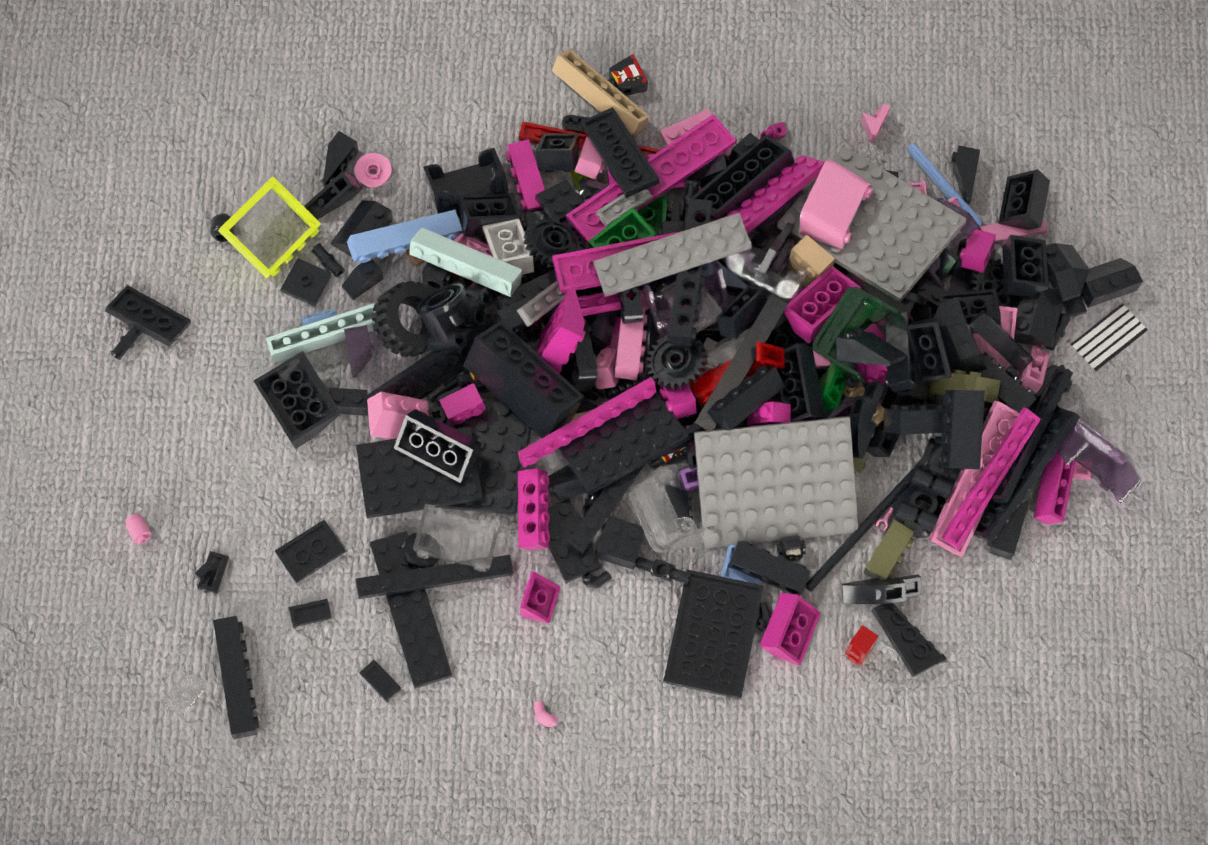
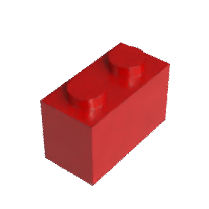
M862 625L847 647L845 655H847L848 660L854 664L862 665L874 648L879 636Z

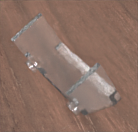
M686 462L658 467L633 482L627 490L651 548L658 553L703 544L716 529L714 525L697 529L692 519L688 517L678 518L664 488L665 485H669L673 480L677 479L680 470L686 467Z

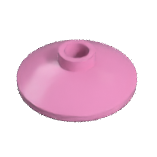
M369 153L359 158L355 164L354 172L356 179L362 185L379 187L389 180L392 169L386 157L378 153ZM372 171L377 172V173L374 174V175H371V174H370Z

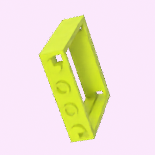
M272 176L218 231L267 279L270 275L274 277L281 270L279 266L283 262L287 264L294 257L292 253L296 249L300 251L307 244L305 240L309 236L313 238L319 232L317 228L321 223ZM272 189L310 228L268 269L229 230Z

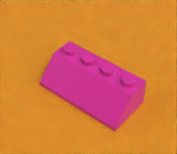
M831 266L792 299L785 308L784 313L793 331L810 343L858 301L861 287Z

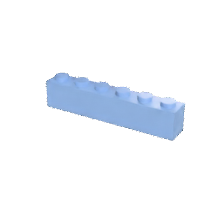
M456 210L350 235L347 244L354 263L359 261L366 263L371 258L378 257L382 259L391 253L401 254L406 252L407 249H410L411 239L421 228L454 241L462 232V227Z

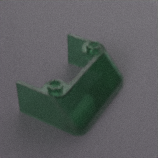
M850 287L845 291L815 338L813 349L818 355L839 370L864 384L866 380L852 369L854 362L837 361V337L844 335V332H851L854 328H860L866 319L871 322H880L887 313L902 322L905 318L899 310L858 287Z

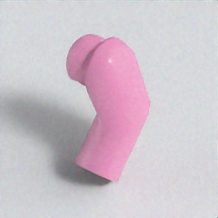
M544 702L534 703L537 721L546 727L555 726L558 719L555 715L545 712Z

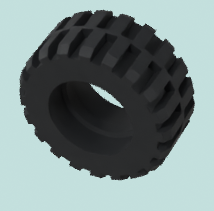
M414 281L398 283L384 292L377 299V303L373 307V311H375L372 314V321H375L373 329L378 333L377 338L379 341L382 340L384 342L383 346L386 349L391 348V352L396 355L400 353L402 357H415L430 350L427 341L431 334L423 320L421 319L422 328L420 334H413L403 327L398 314L400 304L409 305L416 310L417 305L432 293L434 289L430 286L424 287V283L417 282L415 284Z

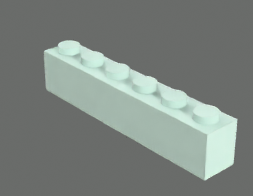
M421 228L410 241V255L511 297L521 284L522 269L427 229Z
M375 303L267 337L266 342L273 363L292 358L302 351L308 353L373 332L375 321H372V314L375 313L373 311Z

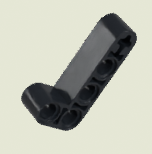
M584 318L583 331H585V335L581 342H577L578 345L573 354L570 353L569 359L572 373L569 376L568 382L580 393H590L597 380L598 372L587 321Z

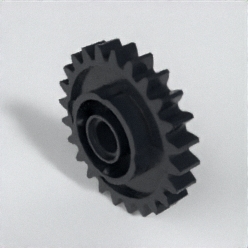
M543 217L541 221L536 219L535 222H531L523 237L525 238L523 243L527 245L525 249L530 250L529 256L534 255L535 261L541 260V265L547 263L548 268L553 265L552 256L584 250L582 248L584 243L580 241L581 236H576L578 231L571 230L572 225L566 226V221L560 223L559 219L553 221L552 217L549 220Z
M664 335V341L658 339V346L652 345L654 351H648L650 358L646 359L648 362L646 366L649 371L648 374L660 388L664 386L667 391L670 387H672L674 392L677 387H680L681 391H683L685 385L691 388L690 383L697 384L696 378H703L701 372H706L704 366L708 365L706 360L708 355L700 340L692 339L691 346L668 344V337Z

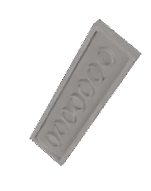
M740 213L593 262L606 297L751 249L752 247Z

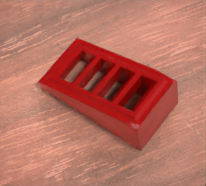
M756 342L757 362L766 366L776 367V369L784 367V348Z

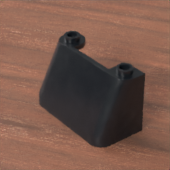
M495 148L482 151L478 156L479 164L444 173L442 167L438 164L423 167L438 214L456 210L457 216H459V195L509 193L506 174Z

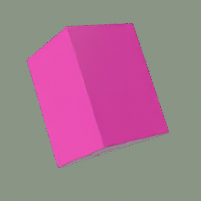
M531 571L520 606V616L550 623L560 586Z

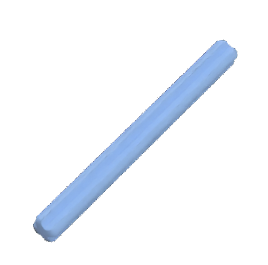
M914 143L911 144L907 152L948 199L951 197L958 199L962 215L967 218L966 220L973 228L980 227L983 223L982 220L919 147Z

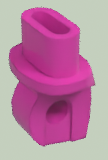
M784 122L769 126L767 130L762 131L760 139L765 134L774 140L782 139L787 133Z

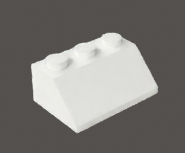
M519 218L483 226L485 237L494 258L522 269V274L534 272L533 256H529L530 250L525 249L527 246L523 243L525 233Z

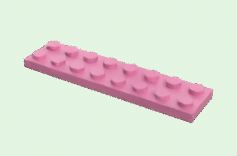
M994 401L982 427L980 469L960 471L939 515L936 526L928 538L929 541L959 557H963L986 507L959 549L950 545L941 536L1020 413L999 401Z

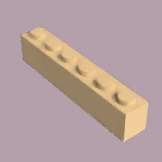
M571 49L558 55L552 71L560 79L566 82L599 112L613 107L632 137L643 131L650 117L646 112Z

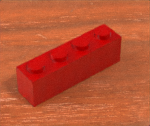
M757 357L744 379L756 373L759 367L764 366L757 362ZM731 360L702 374L703 378L697 377V384L690 383V389L700 408H703Z

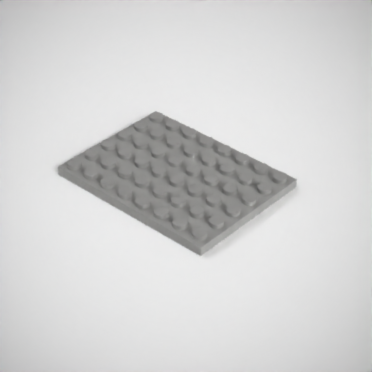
M843 146L832 161L839 163L870 182L873 191L870 198L861 201L849 226V232L852 233L849 243H845L843 249L818 241L815 242L835 258L834 262L901 302L965 225L967 218ZM816 179L777 223V227L781 230L784 229L788 222L793 224L794 228L790 235L799 241L804 238L800 236V214Z
M849 416L733 428L730 431L720 429L694 432L704 548L730 546V544L736 545L738 541H747L749 543L779 541L782 537L798 535L800 538L846 534L853 533L858 529Z

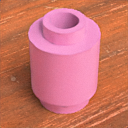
M134 514L126 519V528L133 542L139 544L146 543L152 533L144 518L140 514Z

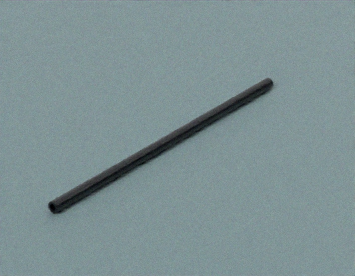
M920 461L810 578L805 585L807 590L812 592L887 511L898 496L911 485Z

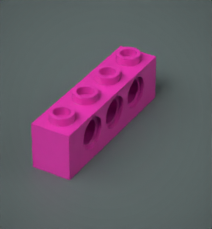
M538 468L518 471V548L527 551L549 548L548 472Z

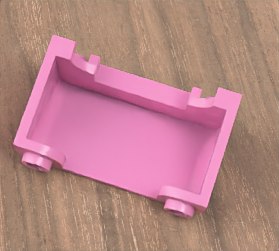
M827 159L801 211L800 236L805 237L808 235L815 241L843 249L845 243H849L852 233L849 232V226L861 201L870 198L873 187H871V183L839 163Z

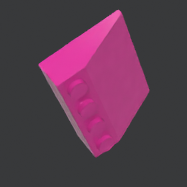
M572 286L542 330L536 350L559 374L562 370V365L567 364L570 353L573 354L578 345L577 342H581L585 335V331H583L585 321L575 288Z

